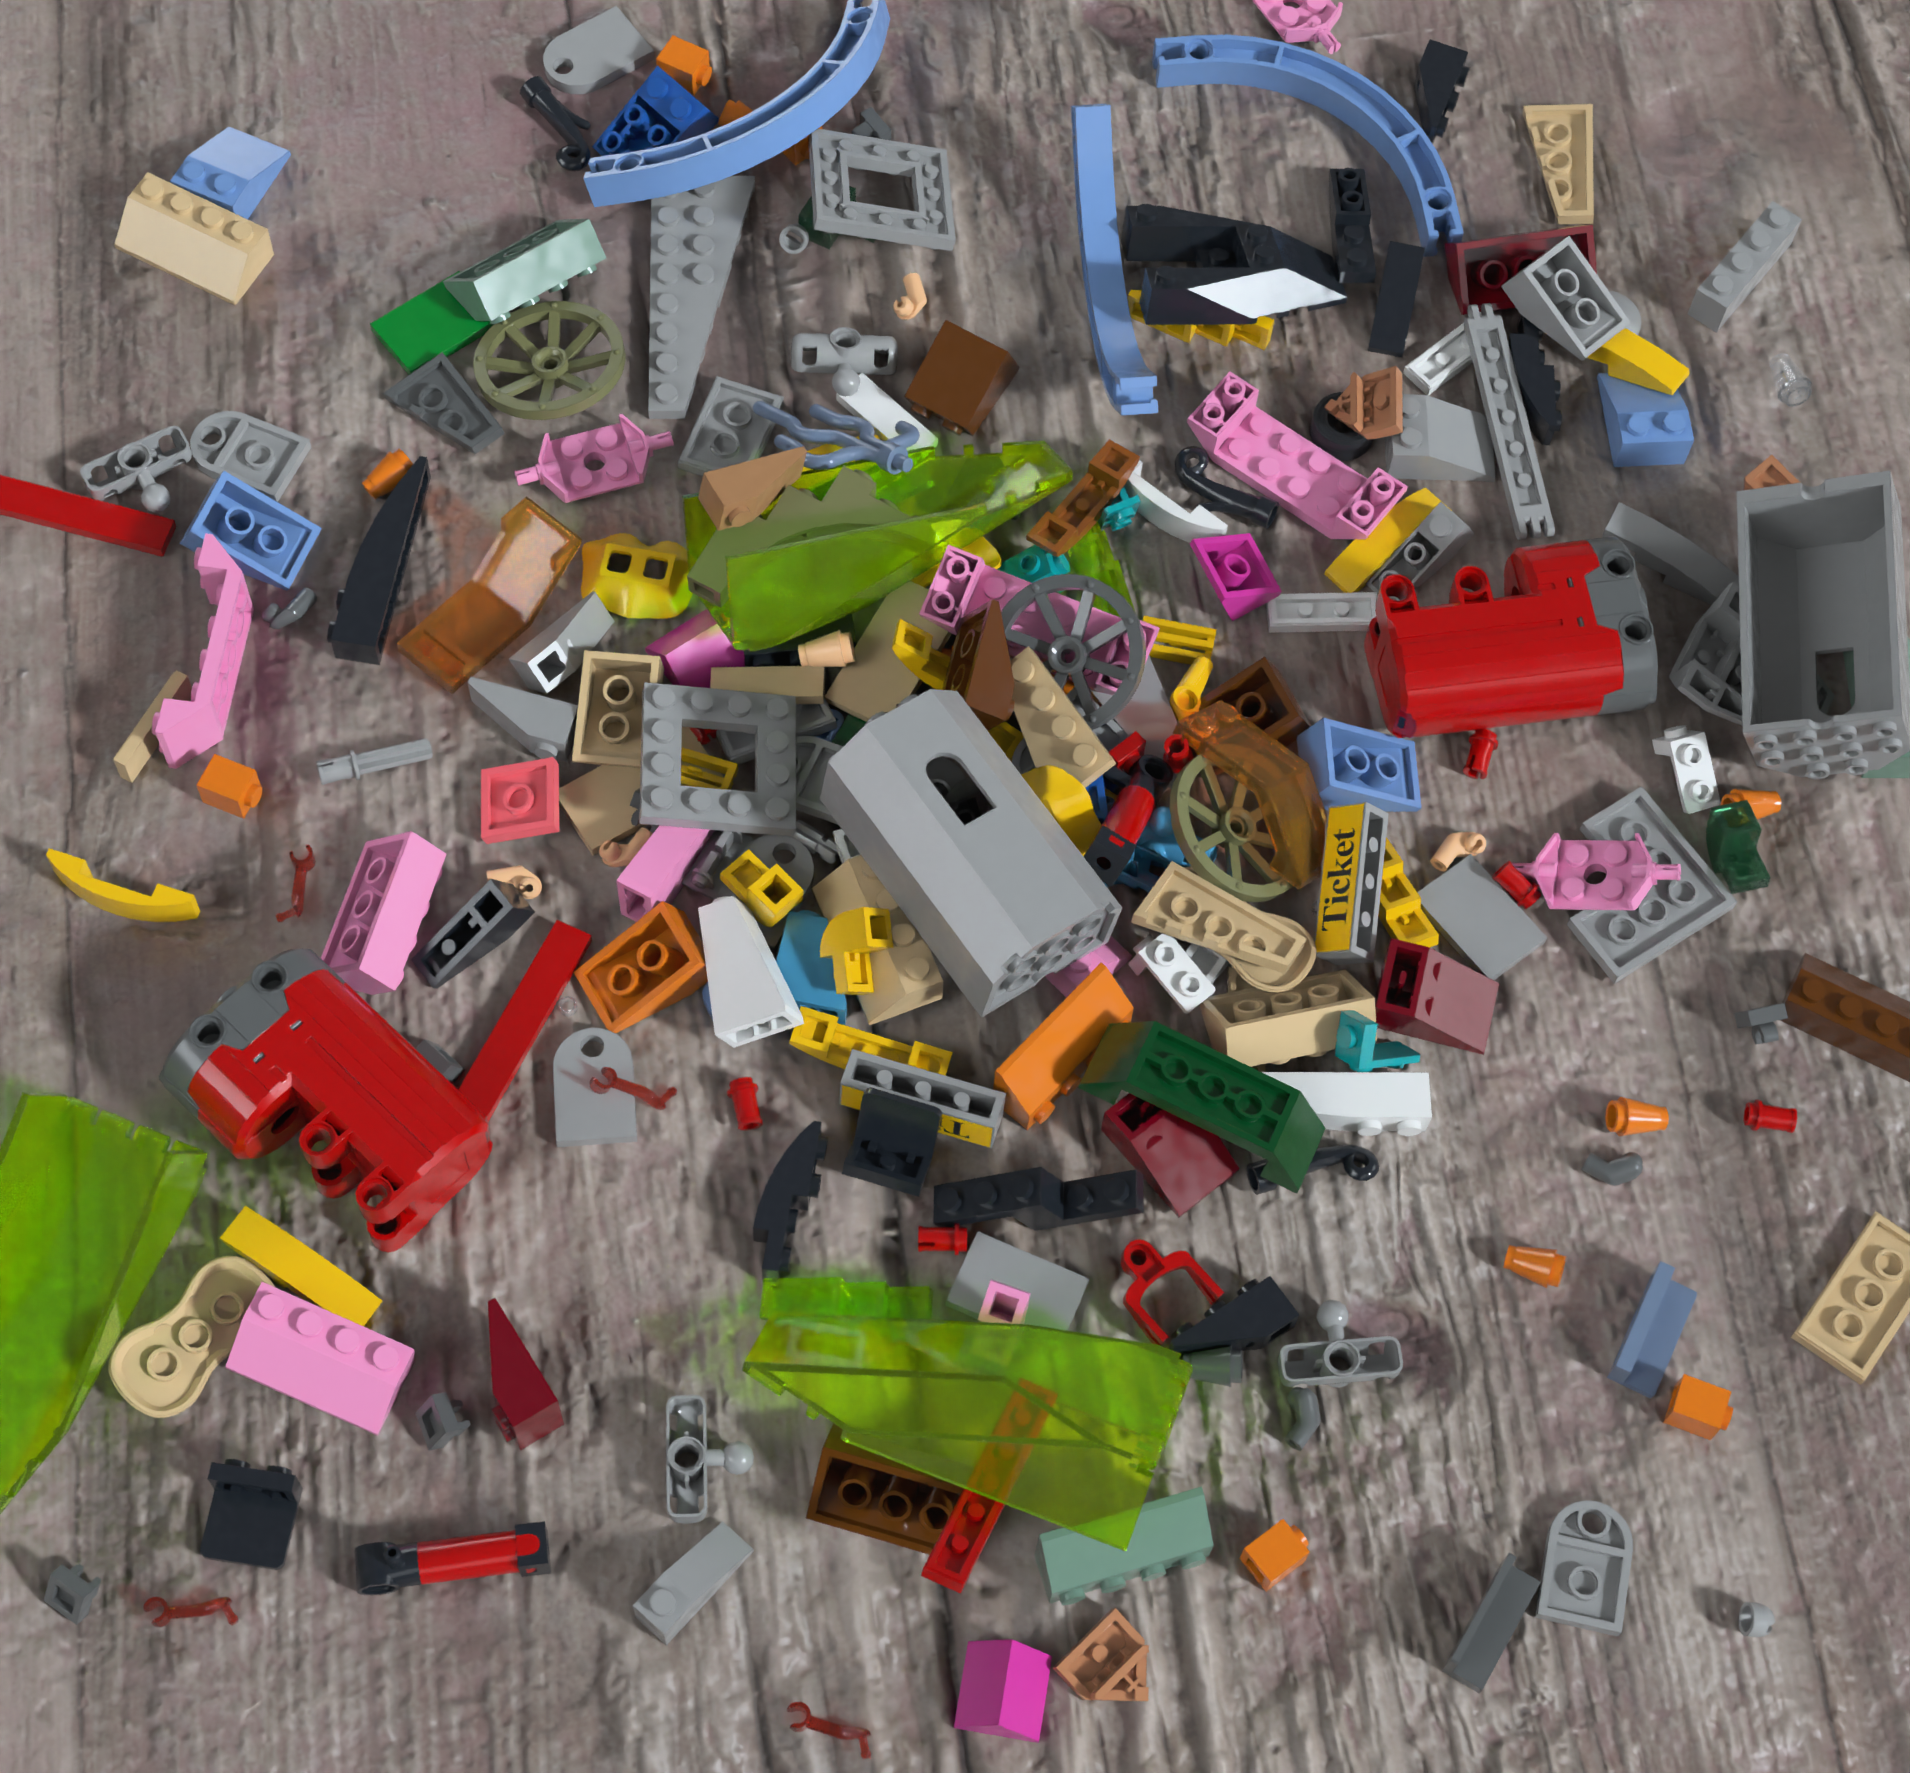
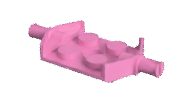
M1252 0L1285 42L1314 41L1317 43L1320 41L1329 54H1333V51L1337 52L1340 49V42L1337 41L1330 31L1341 16L1342 2H1339L1338 7H1336L1331 0ZM1295 2L1300 7L1294 8L1290 6H1285L1284 3Z
M623 414L619 415L620 423L551 441L549 433H546L542 442L538 463L533 467L515 470L516 482L520 486L539 480L540 485L548 487L564 503L644 483L649 459L653 456V451L674 446L670 431L653 436H645L644 432ZM592 460H599L605 464L596 471L585 467Z
M1554 833L1536 857V861H1532V863L1512 862V865L1525 878H1532L1533 883L1539 885L1549 909L1634 911L1638 908L1653 885H1657V880L1680 881L1681 865L1657 864V862H1653L1639 833H1635L1636 841L1561 840L1559 833ZM1600 871L1607 874L1601 883L1590 884L1586 881L1593 872Z

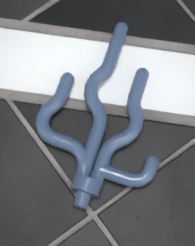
M757 401L753 405L755 414L785 427L790 435L799 441L810 444H832L842 447V449L824 455L807 452L803 467L824 470L850 461L864 460L876 463L880 469L893 475L901 471L909 472L913 467V460L908 457L906 448L916 444L920 434L918 429L908 422L899 421L896 423L895 431L899 436L882 441L874 437L875 432L872 424L863 418L842 415L819 404H813L809 408L811 417L838 429L856 431L860 433L858 439L838 430L803 427L798 418L763 401ZM783 434L777 435L774 439L775 446L783 451L804 446Z

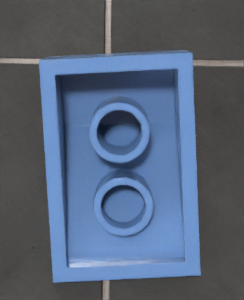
M227 127L190 153L170 180V183L248 219L291 156V153L287 149L232 127Z
M1598 373L1597 381L1613 466L1684 464L1693 445L1694 437L1689 412L1678 389L1673 395H1669L1608 376V373Z
M223 471L210 488L180 544L195 552L197 547H202L205 533L213 534L244 575L288 591L322 528Z
M1322 718L1297 736L1303 804L1328 810L1330 806L1367 802L1385 812H1417L1422 809L1414 741L1396 738L1392 735L1327 718Z

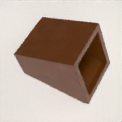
M945 320L904 397L912 404L910 410L919 416L929 420L931 415L943 420L941 426L959 436L964 431L973 436L1013 380L1020 367L1008 351Z

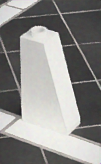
M734 896L719 897L714 899L712 903L699 907L715 1035L735 1048L804 1024L803 1016L751 909Z

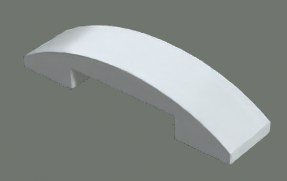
M1139 460L1124 485L1129 498L1136 495L1139 496L1141 503L1137 510L1138 513L1161 530L1189 543L1192 539L1226 536L1228 525L1204 507L1198 505L1191 513H1188L1141 478L1143 462Z

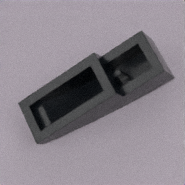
M1390 241L1368 351L1403 357L1425 247Z

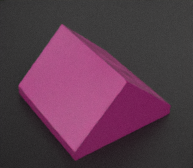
M1250 533L1192 539L1189 543L1232 621L1281 594L1282 591Z
M707 609L645 647L648 655L660 656L664 666V675L672 685L710 688L711 667H745L744 650L727 617Z
M1013 1639L968 1641L954 1728L1039 1743L1052 1656Z

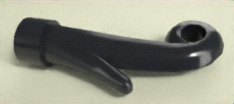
M535 76L530 78L521 87L520 95L531 108H536L568 143L567 146L562 147L556 153L559 165L569 171L582 170L588 165L591 152L578 127L588 130L591 127L590 122L574 114L558 101L542 77Z
M1189 446L1177 454L1175 472L1179 479L1187 487L1212 501L1199 503L1196 507L1201 505L1208 511L1239 515L1251 519L1252 523L1265 529L1271 526L1276 517L1279 502L1266 496L1258 497L1200 476L1209 463L1206 451L1200 447ZM1196 458L1199 460L1196 466L1187 468L1186 463L1189 459Z
M1337 1145L1316 1149L1306 1174L1343 1163L1344 1169L1350 1177L1358 1181H1367L1374 1178L1378 1173L1379 1162L1373 1152L1361 1146ZM1267 1159L1250 1163L1246 1168L1249 1184L1256 1195L1275 1190L1278 1185L1260 1176ZM1354 1161L1363 1163L1365 1167H1357Z

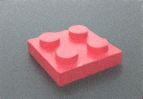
M554 757L481 769V838L486 844L559 832V764Z

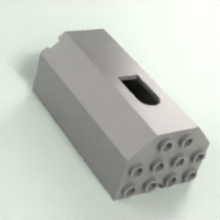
M1891 471L1824 479L1823 484L1815 487L1794 483L1736 491L1743 735L1756 765L1811 779H1823L1830 774L1840 773L1862 775L1869 770L1881 769L1910 751V680L1902 515ZM1854 651L1855 703L1847 713L1829 716L1818 707L1816 655Z
M930 689L919 696L917 694L909 695L899 703L897 708L886 714L885 712H879L873 715L866 722L865 726L840 751L836 752L829 759L820 800L981 1018L1034 987L1049 973L1054 972L1056 974L1108 943L1121 913V905L957 691ZM941 756L950 757L958 761L994 809L964 825L928 778L926 773L927 764L932 759Z

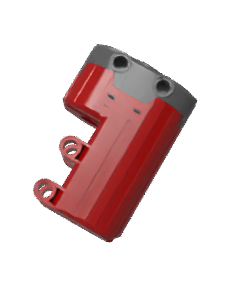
M1611 536L1518 547L1506 561L1503 574L1504 597L1493 598L1486 573L1476 566H1465L1457 571L1449 592V604L1419 607L1415 588L1412 581L1407 577L1398 574L1387 576L1382 581L1376 599V616L1368 626L1364 640V649L1377 692L1381 713L1388 730L1396 738H1413L1644 710L1649 704H1654L1657 699L1658 661L1653 634L1654 628L1649 619L1647 598L1637 576L1635 560L1627 546L1618 538ZM1463 588H1469L1474 592H1468ZM1389 597H1396L1400 599V601L1390 599Z
M308 948L290 949L275 955L257 965L253 973L246 979L225 991L211 1009L195 1018L190 1027L178 1039L171 1049L159 1075V1080L163 1083L164 1087L237 1159L248 1160L266 1156L284 1145L304 1127L300 1133L299 1142L305 1159L312 1166V1176L317 1189L323 1196L336 1199L346 1195L360 1182L355 1193L356 1201L361 1214L367 1220V1230L372 1243L382 1252L397 1251L425 1227L430 1219L477 1174L492 1151L493 1142L489 1138L487 1116L313 950ZM323 1140L328 1145L323 1151L311 1150L318 1141ZM332 1169L341 1170V1174L336 1179H323L327 1171ZM375 1195H380L383 1198L375 1207L367 1205L369 1199ZM390 1222L397 1225L395 1230L389 1234L383 1235L377 1232L384 1223Z

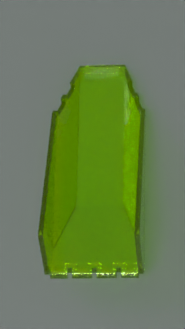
M1043 440L1002 443V453L974 454L973 444L963 445V455L935 456L934 446L908 450V457L913 460L912 469L909 472L901 471L894 475L880 469L876 463L864 460L844 463L830 469L803 471L801 477L791 486L798 490L804 488L811 491L818 497L819 501L823 500L843 466L853 471L855 469L864 471L876 482V499H887L894 503L899 511L911 517L914 515L918 517L725 556L729 599L720 608L701 597L699 598L734 649H748L752 652L774 647L869 607L940 563L948 545L958 549L966 547L1073 480V470ZM699 492L682 496L689 572L717 529L698 499ZM782 494L761 513L764 520L768 518Z
M22 1092L0 1148V1514L69 1431L197 1195L207 1168L203 1167L208 1154L204 1150L176 1140L171 1150L167 1151L171 1143V1137L143 1125L137 1127L133 1138H131L135 1125L133 1121L103 1110L95 1123L94 1120L98 1113V1107L72 1096L68 1098V1096L61 1093Z
M772 1312L747 1355L742 1371L778 1396H781L787 1390L808 1405L806 1415L811 1419L815 1420L819 1414L843 1429L840 1439L846 1443L1126 1551L1154 1472L1149 1470H1154L1157 1467L1161 1453L1166 1447L1192 1375L1193 1367L1189 1362L1179 1359L1181 1353L1157 1344L1029 1324Z

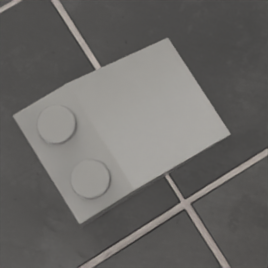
M1570 236L1550 248L1501 285L1523 317L1581 361L1631 323Z
M1402 394L1403 433L1384 437L1386 473L1396 479L1494 482L1493 442L1486 415L1428 395Z

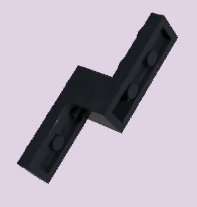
M1036 1167L934 1185L933 1224L938 1227H953L955 1223L965 1225L1014 1217L1034 1231L1144 1213L1143 1174L1137 1169L1063 1182L1044 1168Z

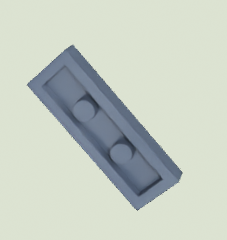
M1662 1261L1659 1262L1649 1278L1607 1376L1608 1379L1648 1398H1653L1657 1392L1697 1296L1696 1291L1671 1280L1675 1267Z

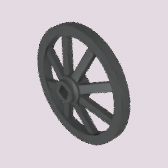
M1054 575L1040 579L1023 588L1002 609L1001 615L1006 640L1024 647L1029 646L1032 650L1047 655L1048 660L1042 663L1050 673L1057 671L1054 679L1062 690L1068 678L1072 677L1085 716L1082 717L1092 730L1112 720L1130 702L1141 682L1146 661L1145 637L1135 611L1125 598L1113 588L1097 579L1084 575ZM1063 590L1083 591L1071 636H1067L1049 600L1048 594ZM1095 596H1100L1113 606L1122 620L1082 643ZM1034 601L1037 602L1055 638L1052 644L1011 629L1019 615ZM1127 632L1130 648L1127 670L1090 658L1089 654ZM1074 651L1075 659L1071 663H1067L1065 655ZM1085 669L1122 681L1114 695L1098 709L1083 673ZM1013 709L1012 715H1013L1014 717H1016L1015 712H1014V709Z

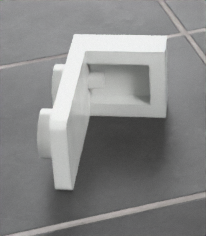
M1681 725L1664 730L1665 736L1652 739L1655 754L1671 756L1684 813L1691 814L1720 805V797L1705 732L1687 730L1686 725Z
M1162 933L1154 939L1149 935L1133 948L1136 955L1128 964L1137 976L1149 969L1184 1013L1188 1014L1215 992V987L1174 937Z

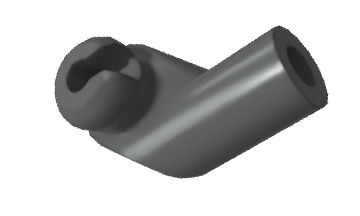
M303 588L283 610L277 604L271 603L263 612L262 618L270 623L269 627L281 629L302 618L315 604L317 596L311 589Z
M1590 1152L1581 1170L1611 1186H1618L1636 1179L1642 1173L1643 1161L1640 1155L1634 1152L1625 1153L1624 1156L1610 1162Z
M1295 1387L1289 1392L1287 1401L1291 1408L1295 1409L1297 1421L1284 1440L1292 1448L1301 1451L1320 1425L1321 1418L1317 1396L1309 1388Z

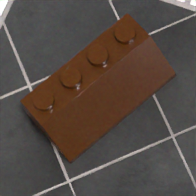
M1805 953L1782 1003H1785L1788 1018L1780 1021L1910 1082V1002Z
M833 1423L822 1448L806 1519L930 1555L976 1464Z

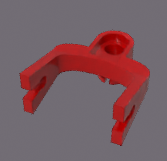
M1137 1239L1131 1241L1121 1254V1268L1134 1280L1123 1296V1304L1155 1349L1159 1348L1169 1336L1140 1305L1143 1293L1152 1283L1171 1271L1182 1269L1188 1272L1211 1305L1225 1293L1186 1251H1176L1162 1258L1149 1242ZM1130 1256L1139 1257L1141 1265L1134 1264Z

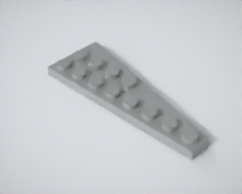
M730 176L696 189L651 199L649 419L686 418L696 385L695 380L698 370L705 356V347L709 334L711 335L716 311L720 306L730 274L734 252L741 238V229L748 215L752 193L755 192V176Z

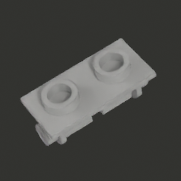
M715 830L684 878L682 885L714 900L723 885V882L720 880V873L740 856L743 849L753 841V838L742 832Z

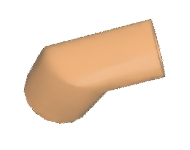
M910 273L903 278L907 296H901V302L895 300L893 304V309L900 319H913L926 305L927 298L920 275L917 273Z
M640 827L629 844H618L611 840L605 841L599 848V854L602 857L603 863L612 868L628 866L653 833L644 827Z
M1475 832L1452 833L1446 837L1430 862L1435 869L1445 872L1455 858L1467 857L1470 854L1476 856L1482 853L1486 848V839L1482 834Z
M521 865L486 871L488 881L494 879L511 883L525 899L536 898L542 890L540 879Z

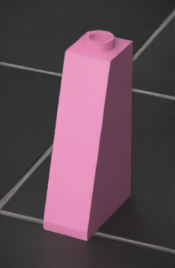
M659 825L616 881L621 914L637 922L660 902L663 901L671 905L683 887L682 882L715 830Z

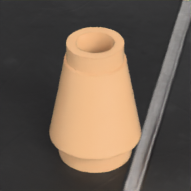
M838 630L808 641L805 644L798 645L799 659L802 667H847V663L855 662V650L850 632L841 633Z

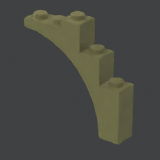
M843 466L822 501H819L818 497L811 491L804 488L798 490L788 484L766 520L760 514L752 522L746 523L741 527H731L720 531L716 529L687 575L688 588L690 592L722 608L741 583L761 566L786 552L812 543L836 539H871L900 545L927 556L934 545L935 529L925 519L916 515L911 517L899 511L898 507L891 501L884 498L876 499V482L864 471L858 469L853 471Z

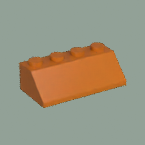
M1100 963L995 1070L993 1090L1006 1093L1003 1111L1026 1130L1036 1121L1042 1124L1054 1111L1055 1105L1053 1103L1062 1094L1067 1097L1077 1088L1081 1082L1079 1076L1088 1068L1108 1025L1131 1022L1134 1007L1103 963Z

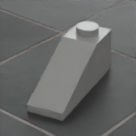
M470 676L468 687L471 701L539 758L554 757L555 759L567 762L574 744L578 705Z
M722 1521L669 1567L633 1605L635 1617L667 1646L753 1553L754 1549Z

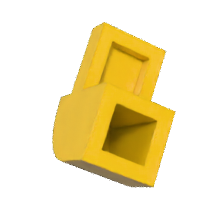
M749 849L720 873V880L751 909L756 921L766 927H773L803 900L804 890L777 863L769 869Z
M861 907L845 911L835 916L827 925L821 939L820 958H832L836 994L865 995L874 993L870 953L894 948L889 909Z

